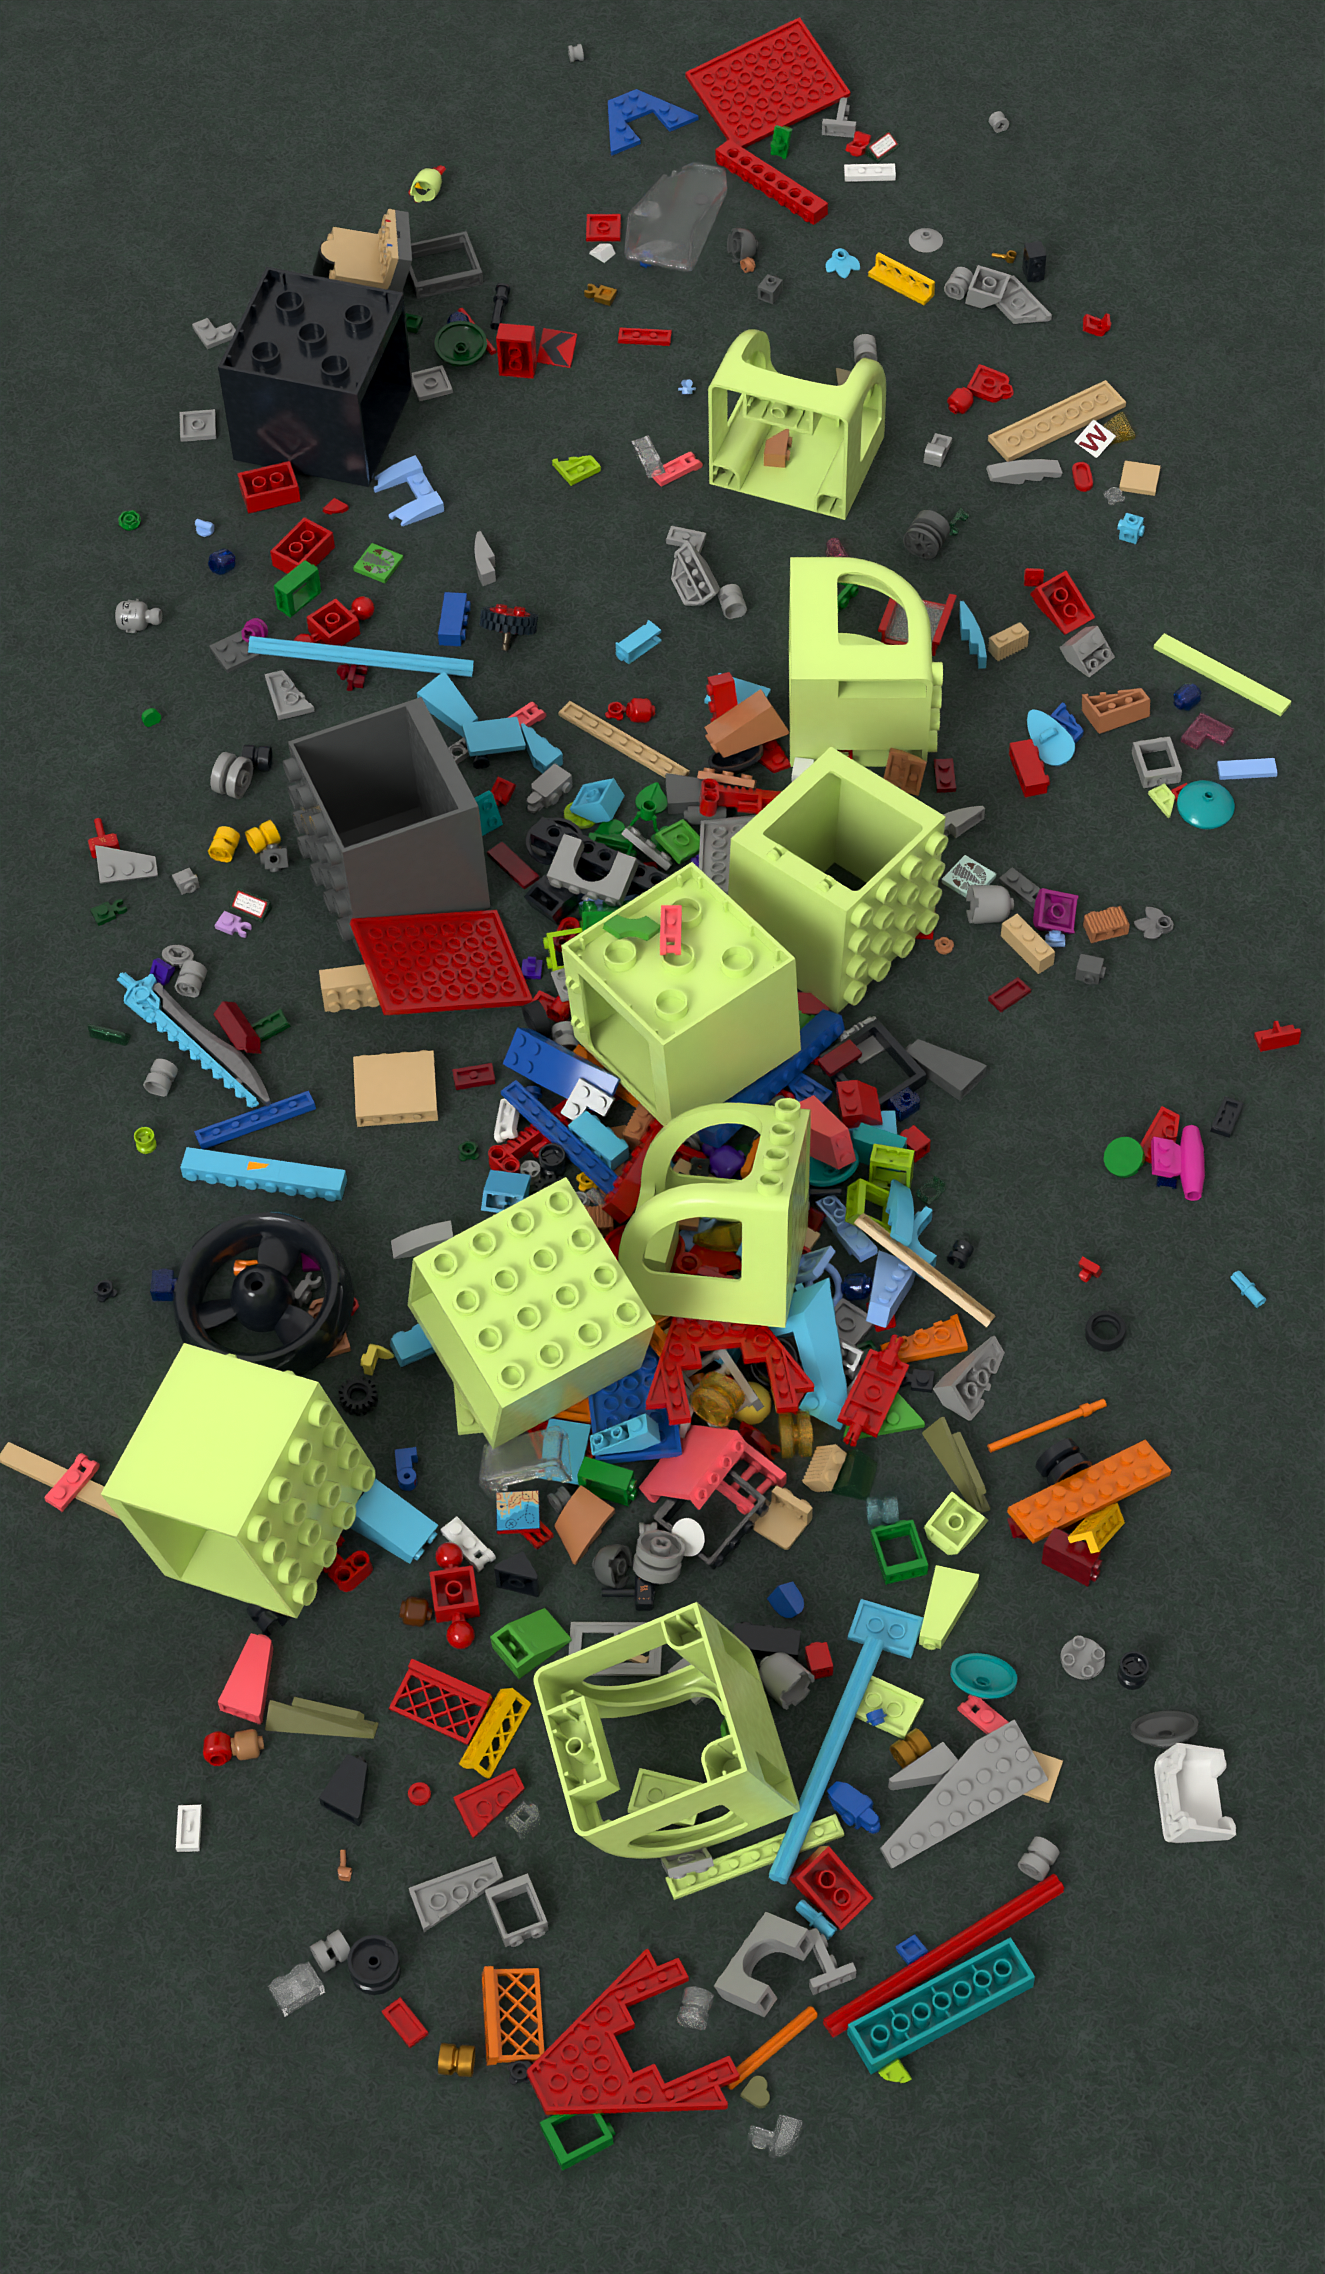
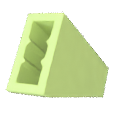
M936 1565L920 1632V1645L929 1650L942 1648L977 1589L979 1574Z

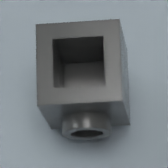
M767 274L758 286V299L773 304L783 292V280Z
M1080 954L1075 980L1083 981L1089 985L1099 984L1100 978L1104 979L1106 967H1103L1104 958Z

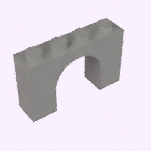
M564 834L547 874L550 884L556 888H568L574 894H585L592 900H603L610 906L618 905L622 907L639 865L637 858L618 852L609 874L602 880L588 882L576 874V867L584 849L583 841Z
M765 1912L736 1955L731 1959L722 1975L719 1976L714 1987L726 2001L765 2017L777 2000V1997L769 1985L751 1978L756 1963L764 1956L775 1952L786 1953L804 1961L816 1944V1941L808 1929Z

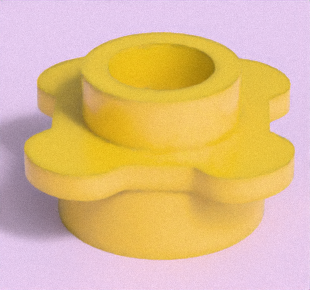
M583 1172L576 1176L580 1191L585 1192L587 1189L598 1188Z

